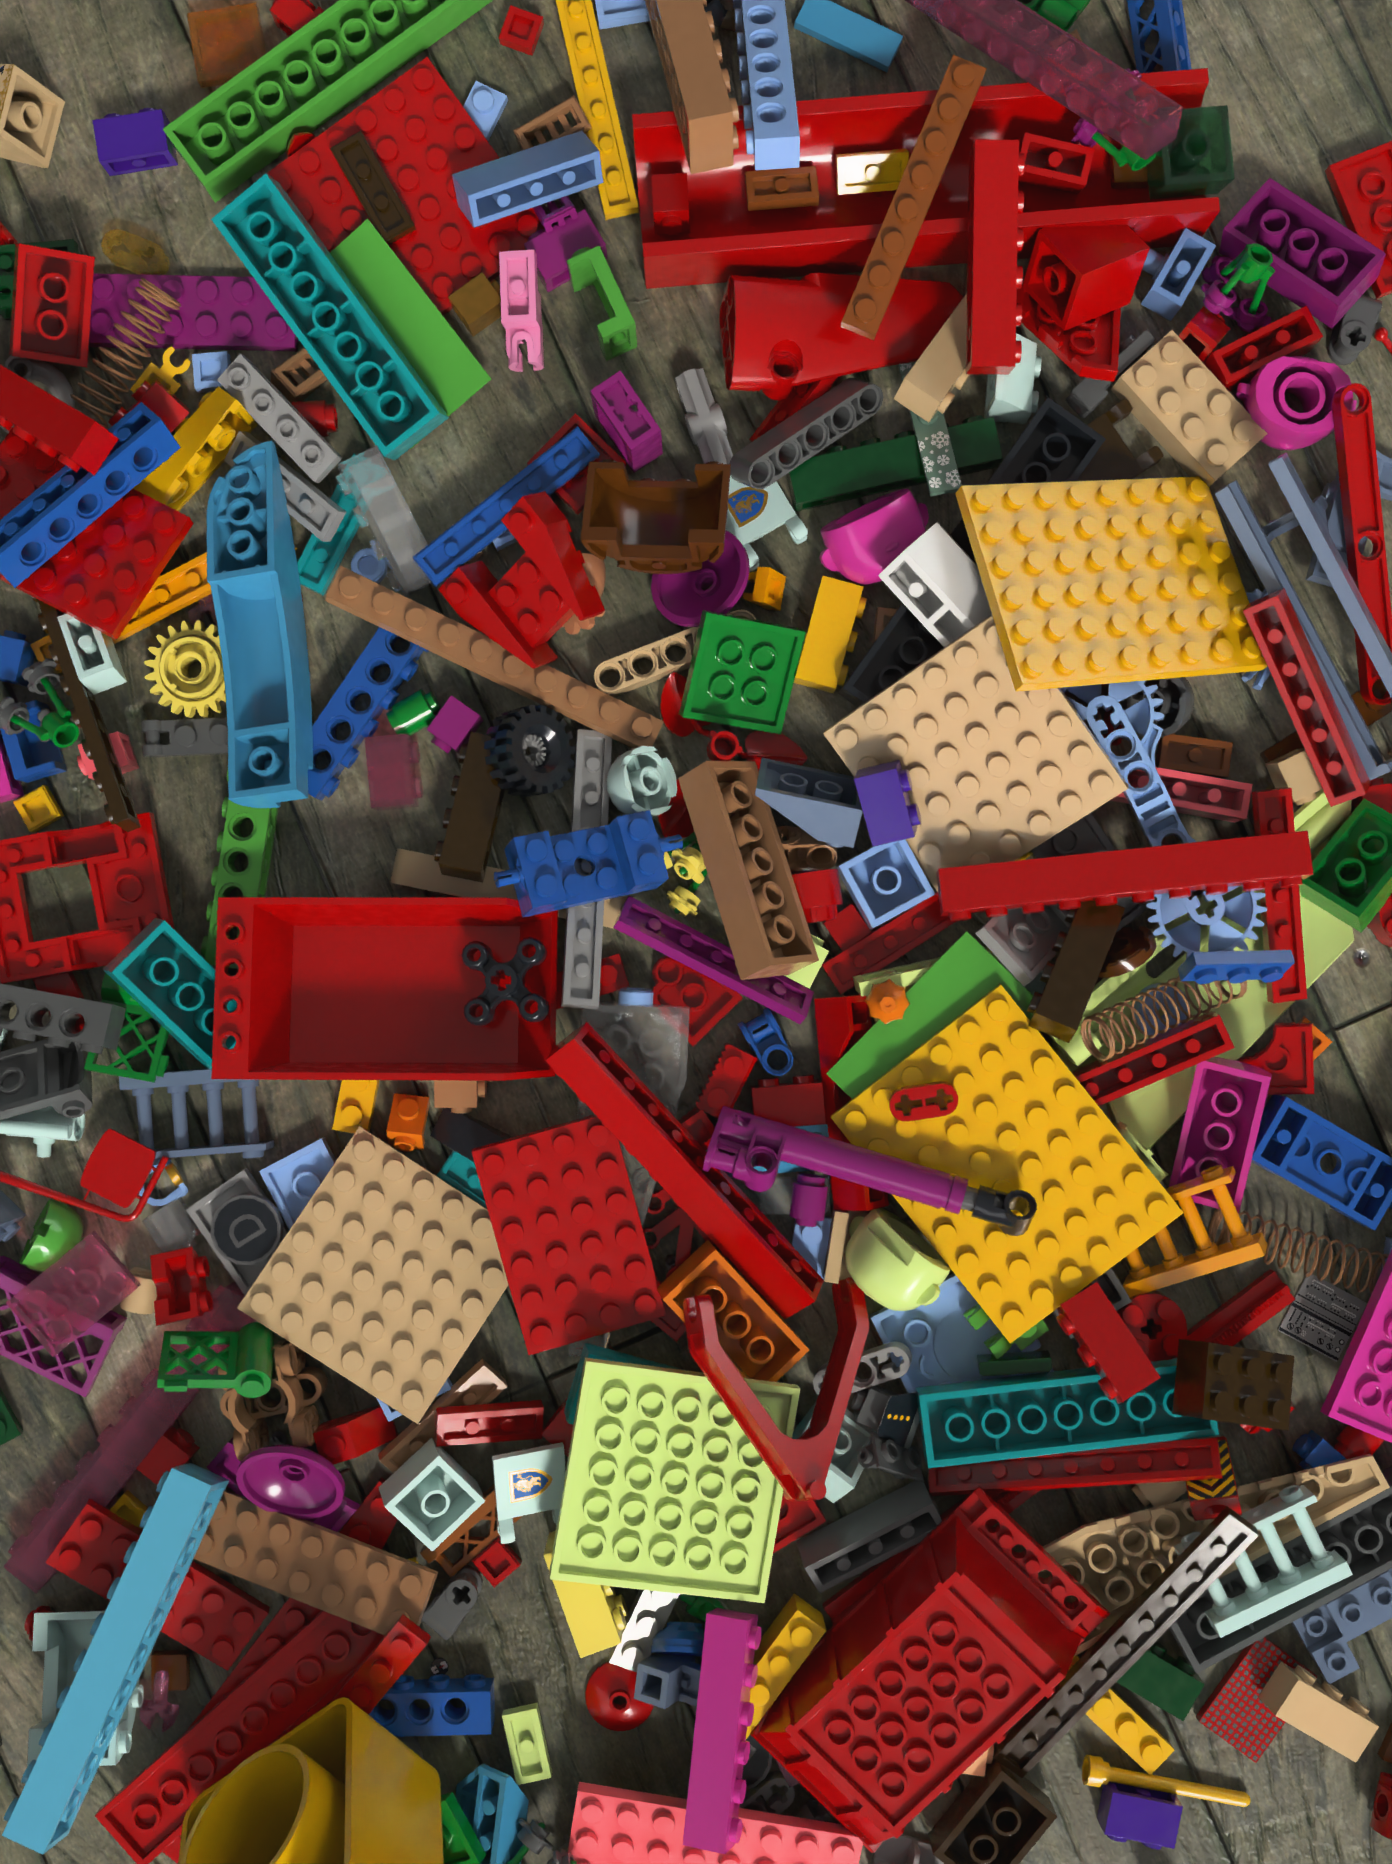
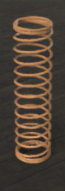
M140 278L139 285L146 290L140 287H135V290L166 317L132 299H128V302L159 329L125 311L120 312L152 341L118 323H113V325L137 344L145 353L110 335H106L108 340L129 355L139 365L133 364L103 347H99L101 352L121 366L132 377L126 376L96 359H92L93 363L113 377L125 389L117 387L89 371H84L86 375L104 387L118 401L110 399L80 382L77 383L78 386L101 402L111 413L70 394L71 398L98 417L104 423V425L100 424L104 428H108V424L97 412L107 416H113L115 413L104 400L117 405L122 404L120 397L109 387L123 393H129L127 385L116 375L130 381H136V376L121 362L137 369L144 368L143 364L127 349L141 356L151 357L150 352L134 337L148 344L158 345L157 340L141 325L155 332L165 333V329L145 311L162 320L172 322V317L151 298L174 310H180L179 307H182L181 303L144 278Z
M1180 977L1169 979L1167 983L1158 984L1156 988L1147 989L1145 993L1136 994L1134 998H1128L1123 1003H1117L1112 1008H1106L1101 1013L1098 1012L1084 1018L1081 1023L1082 1040L1090 1054L1102 1061L1112 1058L1114 1053L1120 1054L1123 1053L1125 1048H1134L1136 1042L1139 1044L1145 1043L1147 1037L1150 1039L1155 1038L1158 1033H1166L1168 1028H1177L1179 1023H1187L1190 1018L1195 1019L1201 1013H1209L1211 1008H1219L1222 1003L1227 1004L1232 999L1243 997L1247 990V981L1240 983L1241 990L1238 995L1233 994V988L1229 980L1226 981L1229 985L1230 993L1226 991L1220 981H1214L1218 988L1220 999L1215 996L1209 983L1206 985L1201 984L1208 995V1003L1201 995L1196 981V991L1187 981L1182 982L1184 983L1185 997L1177 988L1178 981L1181 982ZM1168 986L1174 989L1176 1003L1166 993ZM1187 986L1194 993L1199 1008H1197L1190 999ZM1157 991L1163 993L1166 1009L1171 1017L1177 1021L1174 1025H1169L1168 1014L1164 1006L1155 998ZM1177 992L1182 996L1183 1000L1185 1001L1188 1013L1181 1006L1177 997ZM1222 994L1228 997V1000L1223 1001ZM1211 995L1219 1002L1217 1005H1212ZM1146 996L1153 999L1155 1013L1166 1026L1164 1030H1158L1156 1016L1145 1003ZM1166 996L1172 1002L1176 1010L1177 1018L1171 1012L1166 1000ZM1200 999L1208 1006L1206 1010H1201ZM1132 1001V1006L1127 1004V1002ZM1135 1001L1142 1004L1144 1017L1149 1026L1155 1031L1153 1035L1147 1034L1145 1021L1134 1008ZM1156 1002L1164 1012L1166 1022L1160 1016L1156 1007ZM1189 1003L1198 1011L1196 1015H1190ZM1124 1006L1131 1009L1134 1024L1139 1032L1144 1035L1142 1040L1136 1039L1135 1029L1131 1021L1123 1013ZM1145 1007L1148 1009L1151 1016L1153 1017L1155 1027L1148 1019ZM1178 1007L1187 1016L1185 1020H1180ZM1111 1011L1110 1016L1106 1015L1105 1013ZM1114 1011L1121 1015L1123 1028L1133 1040L1132 1045H1125L1124 1034L1120 1026L1112 1018ZM1134 1012L1142 1022L1144 1031L1138 1025ZM1103 1016L1110 1020L1111 1029L1106 1024V1022L1102 1020ZM1124 1019L1128 1022L1132 1030L1133 1036L1128 1031ZM1092 1020L1099 1024L1102 1040L1110 1049L1107 1056L1103 1055L1093 1042L1090 1029ZM1089 1021V1023H1088V1035H1087L1086 1025H1087V1022ZM1113 1024H1114V1025L1116 1026V1028L1118 1029V1031H1119V1033H1120V1035H1121L1122 1041H1121V1040L1119 1039V1037L1117 1036ZM1102 1029H1103V1030L1105 1031V1033H1106V1036H1107V1038H1108L1109 1044H1108V1042L1106 1041V1039H1105V1037H1104V1034H1103ZM1114 1037L1122 1045L1121 1050H1115Z
M1216 1209L1209 1226L1208 1235L1211 1242H1215L1218 1227L1223 1219L1220 1209ZM1246 1211L1239 1213V1216L1247 1215L1248 1222L1244 1228L1247 1231L1249 1227L1251 1235L1252 1221L1256 1218L1260 1219L1262 1223L1257 1233L1262 1231L1264 1238L1267 1223L1271 1222L1275 1225V1229L1267 1242L1264 1256L1266 1265L1272 1263L1275 1258L1279 1243V1229L1283 1226L1287 1227L1288 1234L1280 1246L1277 1258L1279 1269L1284 1268L1289 1260L1292 1249V1233L1294 1231H1300L1302 1237L1297 1242L1291 1257L1290 1267L1293 1273H1296L1302 1265L1306 1250L1305 1237L1311 1234L1315 1238L1304 1262V1275L1306 1277L1312 1275L1316 1268L1319 1256V1240L1322 1238L1326 1239L1328 1245L1322 1252L1317 1266V1278L1319 1281L1324 1280L1329 1273L1333 1253L1332 1244L1340 1243L1342 1248L1335 1256L1330 1271L1331 1284L1336 1285L1343 1275L1344 1287L1346 1289L1351 1288L1356 1280V1287L1359 1293L1364 1292L1369 1285V1291L1372 1294L1380 1266L1383 1264L1384 1267L1385 1259L1389 1256V1254L1382 1255L1378 1251L1370 1253L1368 1248L1365 1247L1357 1249L1352 1243L1343 1245L1339 1239L1330 1241L1326 1235L1317 1238L1315 1232L1312 1231L1304 1234L1299 1227L1291 1230L1286 1223L1277 1226L1273 1219L1264 1222L1260 1215L1251 1218ZM1225 1219L1221 1234L1216 1242L1217 1246L1222 1245L1224 1242H1229L1231 1233ZM1276 1234L1274 1250L1270 1260L1268 1261L1267 1257L1269 1247L1274 1235ZM1289 1238L1287 1255L1281 1266V1255ZM1302 1242L1301 1257L1296 1269L1294 1270L1295 1256L1299 1248V1245ZM1316 1245L1314 1262L1310 1272L1307 1274L1308 1260ZM1350 1246L1354 1248L1355 1252L1348 1260L1345 1268V1248ZM1329 1249L1328 1265L1321 1278L1320 1269L1322 1261ZM1363 1250L1367 1252L1368 1256L1359 1269L1358 1252ZM1343 1252L1341 1270L1338 1278L1334 1282L1333 1274L1335 1265L1337 1263L1339 1256ZM1377 1254L1379 1257L1373 1265L1372 1256ZM1356 1256L1355 1272L1352 1281L1347 1286L1348 1270ZM1369 1260L1368 1278L1363 1289L1360 1290L1361 1274Z

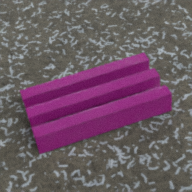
M568 196L559 198L563 205L559 209L554 201L545 203L551 212L547 215L541 205L533 207L536 216L547 233L553 231L551 224L555 222L558 223L559 227L565 225L564 218L570 216L572 221L578 218L576 209Z

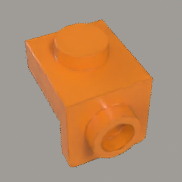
M394 1093L386 1130L390 1146L405 1152H410L414 1149H424V1131L430 1106L429 1097Z

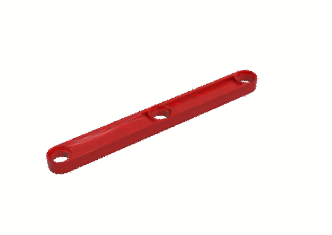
M1353 383L1337 390L1332 398L1348 571L1392 652V611L1372 402L1369 390L1362 384ZM1348 391H1352L1358 396L1359 405L1355 411H1350L1345 407L1344 397ZM1363 537L1369 538L1373 544V550L1368 557L1361 555L1358 549V543ZM1354 628L1361 696L1370 705L1389 704L1392 702V698L1387 689L1381 699H1377L1373 695L1372 686L1375 681L1381 678Z

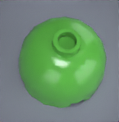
M54 1199L48 1200L33 1227L35 1230L31 1239H28L19 1263L33 1270L53 1272L65 1267L72 1257L79 1259L87 1244V1239L82 1238L84 1224L80 1215L65 1203Z

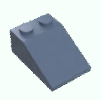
M761 758L755 790L757 797L818 841L826 842V844L837 848L844 846L854 848L863 811L853 776Z

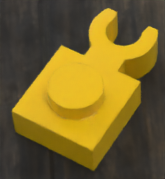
M169 346L163 352V364L158 367L150 361L130 390L134 393L145 380L151 384L157 379L172 394H175L181 384L173 379L176 374L184 373L190 366V360L186 358L179 366L171 364L170 356L175 351V348Z

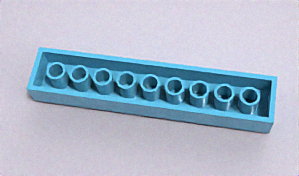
M192 1463L172 1467L170 1472L165 1471L156 1488V1491L160 1493L154 1507H148L140 1522V1527L144 1529L138 1542L133 1541L124 1556L123 1562L127 1564L121 1578L117 1577L113 1581L107 1593V1599L110 1600L104 1614L100 1613L92 1625L90 1635L94 1637L88 1650L84 1649L80 1653L74 1664L73 1671L77 1674L71 1687L66 1686L57 1701L56 1708L60 1709L54 1723L50 1722L39 1740V1745L42 1746L41 1752L37 1760L30 1762L21 1780L25 1784L19 1798H14L5 1813L4 1820L8 1823L2 1836L43 1855L69 1834L229 1482L228 1479Z

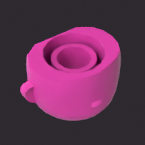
M1281 356L1263 365L1249 384L1239 383L1236 396L1243 401V407L1251 415V418L1267 432V435L1260 440L1262 443L1278 450L1292 451L1315 444L1334 432L1332 398L1337 390L1352 383L1349 376L1336 364L1320 362L1309 357ZM1348 391L1344 397L1345 407L1350 411H1355L1357 400L1353 399V392ZM1285 392L1295 395L1301 401L1304 413L1295 412L1288 407L1285 401Z
M900 489L878 497L831 521L820 530L826 547L820 553L821 563L829 571H839L846 579L854 583L867 585L882 581L878 575L908 546L926 532L925 526L929 520L927 506L921 502L917 503L909 489Z

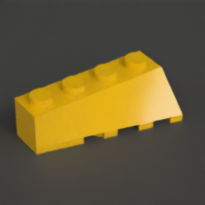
M219 386L213 392L205 394L198 404L199 408L190 418H184L176 427L173 437L181 448L133 489L180 511L222 465L238 432L246 431L251 433L258 425L243 405Z

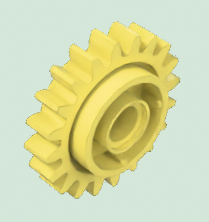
M200 620L195 622L194 629H192L188 622L182 621L181 632L171 625L168 626L170 634L168 639L159 634L156 636L157 640L161 643V647L148 648L156 656L155 660L144 661L145 665L154 669V672L147 674L145 679L157 682L150 689V693L154 695L163 694L159 704L166 707L172 703L171 712L177 715L182 712L183 708L185 717L192 719L196 709L203 718H208L209 707L213 711L221 713L222 710L219 702L221 700L226 702L218 627L211 624L206 630L205 624ZM195 661H200V674L195 678H190L188 674L189 666Z

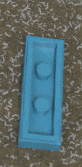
M805 0L794 23L795 29L885 72H888L903 40V35L830 0Z

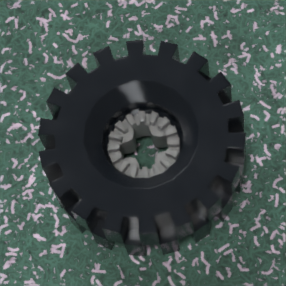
M534 704L501 713L502 716L496 717L492 721L495 726L487 730L486 735L490 736L491 740L484 742V749L490 750V756L485 757L486 765L492 763L494 768L489 773L493 779L499 777L501 780L497 785L502 790L510 788L508 794L512 796L520 795V798L554 792V790L562 788L564 786L563 781H568L572 775L567 771V769H572L575 766V760L570 759V755L576 753L575 746H570L569 740L573 739L572 732H565L566 721L563 718L556 720L558 713L553 709L546 711L547 706H535ZM526 748H530L531 754L528 756L524 755L526 751L523 750Z

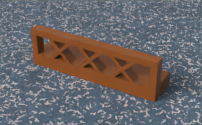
M494 1484L483 1492L486 1501L434 1551H431L425 1544L423 1545L420 1554L428 1564L436 1560L445 1572L452 1577L500 1536L497 1527L495 1528L497 1514ZM522 1516L512 1518L513 1524ZM481 1519L491 1520L490 1533L486 1537L470 1536V1529ZM455 1542L464 1543L463 1556L452 1564L443 1552ZM469 1544H476L472 1549L468 1551Z

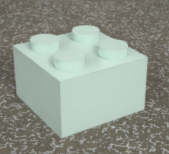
M433 1438L429 1439L378 1487L384 1507L431 1551H434L486 1501L478 1482L441 1446L436 1447Z

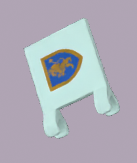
M730 475L726 530L736 536L746 549L750 565L749 572L759 567V557L750 543L785 524L795 544L798 545L807 540V528L795 513L777 481L761 490L739 483L732 479Z
M563 1443L492 1456L497 1531L500 1535L501 1543L506 1544L515 1541L512 1519L514 1517L552 1510V1518L557 1528L566 1474Z

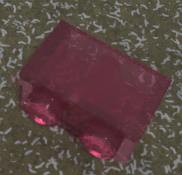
M408 734L365 737L371 808L380 811L419 807L418 798H423V785L421 777H416L415 763H420L418 742H413L412 737Z

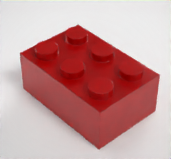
M21 243L15 244L9 349L11 356L87 367L94 256Z

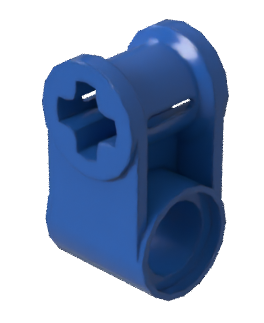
M769 1008L763 1009V1014L747 1023L742 1021L737 1023L751 1050L756 1053L763 1068L768 1073L781 1076L791 1069L793 1065L792 1052L784 1040L783 1033ZM765 1024L768 1025L765 1029L753 1034L754 1030ZM776 1049L782 1050L787 1056V1064L780 1070L770 1068L767 1063L769 1053Z

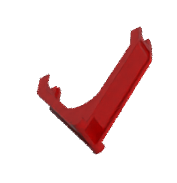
M852 1277L839 1280L838 1284H832L838 1332L809 1428L797 1439H792L780 1432L719 1344L714 1307L710 1295H694V1297L685 1298L683 1302L688 1347L691 1356L783 1488L785 1499L791 1502L820 1500L826 1495V1477L869 1332V1318L865 1295Z

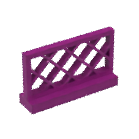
M2 1255L0 1257V1288L5 1291L8 1303L1 1304L0 1311L11 1308L17 1325L4 1329L0 1320V1355L83 1397H87L117 1334L123 1329L127 1318ZM28 1302L36 1306L40 1318L26 1322L20 1304ZM58 1318L66 1321L71 1334L57 1338L51 1321ZM43 1324L49 1341L35 1345L29 1327ZM20 1330L26 1348L17 1350L11 1347L6 1336L7 1334ZM89 1334L104 1341L99 1351L90 1354L82 1338ZM74 1339L80 1357L66 1361L60 1343ZM51 1346L58 1364L49 1366L43 1363L38 1350ZM83 1363L87 1373L85 1383L72 1377L69 1366Z

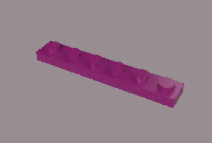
M628 895L617 917L614 929L798 1024L805 1020L814 991L783 975L741 980L731 948Z

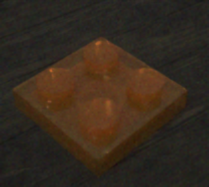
M256 2L187 13L197 82L201 88L225 84L266 54L260 12Z

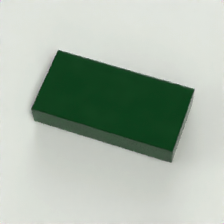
M1048 1350L1005 1353L999 1359H996L992 1354L977 1355L978 1370L981 1376L1041 1373L1052 1370V1361Z

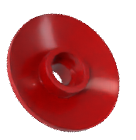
M608 1661L600 1665L592 1673L587 1682L585 1700L590 1715L601 1726L614 1731H627L638 1727L649 1717L654 1705L634 1699L637 1672L611 1664ZM620 1695L625 1697L626 1702L623 1705H618L613 1699Z

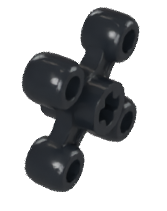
M534 937L524 938L519 942L514 958L506 963L497 962L489 946L483 942H469L463 948L462 960L464 964L473 970L482 972L486 983L484 992L478 997L471 998L464 1006V1016L468 1022L476 1026L487 1025L492 1021L497 1005L506 1000L515 1002L519 1008L520 1015L529 1022H540L547 1017L550 1007L546 998L540 994L530 992L525 986L527 971L543 963L547 956L546 946L541 940ZM535 946L536 952L534 956L529 958L528 950ZM480 950V958L474 961L475 952ZM505 975L512 979L511 984H506V988L500 986V979H505ZM537 1002L538 1010L532 1014L530 1006ZM482 1006L483 1013L480 1017H477L476 1009Z

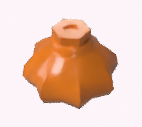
M890 979L881 984H872L870 994L864 999L869 1007L870 1017L881 1020L885 1025L893 1020L903 1019L905 1010L911 1004L906 997L905 987L896 985Z

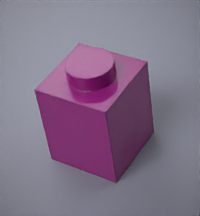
M451 695L427 730L434 735L431 742L446 753L454 749L460 754L462 744L469 742L471 732H476L484 719Z

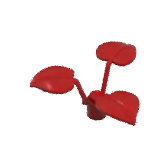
M676 672L671 673L668 677L660 699V712L663 723L671 733L678 737L689 736L695 729L700 735L709 737L710 742L707 745V755L711 761H731L737 754L740 758L747 759L746 761H755L758 771L761 758L800 766L807 761V756L803 750L783 734L756 730L746 737V752H743V748L739 746V741L733 733L729 731H720L718 733L714 730L709 731L703 729L702 726H707L712 722L683 718L679 715L687 678ZM677 779L676 796L671 797L668 805L672 806L668 811L657 815L662 834L665 837L680 834L682 838H686L694 830L681 786Z

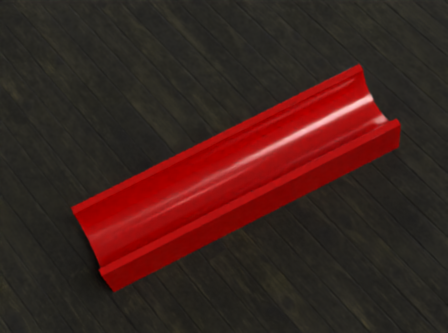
M1208 68L1141 73L1142 78L1139 80L1141 90L1134 94L1133 98L1136 106L1145 105L1148 109L1147 114L1144 116L1147 123L1146 130L1152 137L1151 143L1157 151L1155 158L1148 164L1150 182L1147 188L1111 189L1109 153L1098 143L1092 147L1095 148L1087 184L1079 194L1018 181V191H1024L1023 213L1018 214V228H1023L1024 240L1022 251L1017 252V259L1031 258L1038 230L1044 227L1128 225L1150 248L1173 247L1185 228L1202 237L1220 212L1219 197L1207 198L1204 194L1198 166V126L1204 93L1209 83ZM1111 76L980 86L904 268L963 264L968 262L969 151L975 139L1020 140L1026 132L1071 143L1076 135L1073 129L1078 120L1087 113L1094 115L1099 110H1102L1104 112L1102 121L1107 124L1103 137L1117 149H1121V139H1112L1110 132L1115 126L1114 116L1128 107L1125 100L1114 103L1111 95L1108 96L1107 92L1105 93L1104 87L1110 84L1109 78ZM938 90L796 101L800 133L799 167L816 166L819 206L748 211L745 172L760 170H755L754 154L747 155L746 130L751 129H744L743 105L738 106L739 121L733 122L739 139V148L733 149V166L690 174L674 111L632 114L646 289L726 283L731 275L789 278L806 276L811 273L838 274L862 272L896 190L838 195L836 189V154L907 149L910 159ZM687 173L690 232L678 233L676 235L655 234L651 175Z

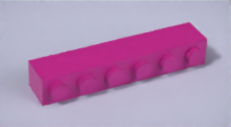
M716 1608L706 1613L682 1845L726 1854L738 1843L742 1834V1819H738L739 1804L743 1803L746 1794V1780H742L743 1765L747 1764L750 1754V1742L746 1741L747 1726L751 1725L754 1715V1704L750 1702V1689L754 1688L757 1680L758 1667L756 1664H753L755 1649L759 1648L761 1641V1627L757 1626L758 1615L722 1608Z

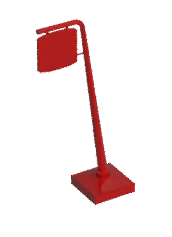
M111 1128L98 1141L83 1171L80 1184L88 1189L83 1200L1 1170L0 1182L118 1221L130 1222L141 1214L169 1157L163 1155L155 1168L153 1164L156 1151ZM153 1170L154 1173L143 1195H138L142 1187L144 1186L150 1171ZM90 1191L123 1208H128L136 1198L140 1199L135 1210L129 1215H123L85 1201Z

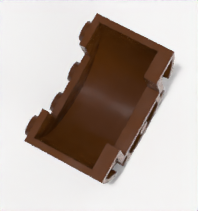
M611 459L589 462L580 539L582 544L590 553L601 560L606 559L607 555L618 560L617 567L643 573L679 574L702 569V562L706 560L714 563L721 557L724 551L731 464H723L717 461L695 464L697 482H693L683 478L675 481H658L653 478L629 480L624 462H617Z

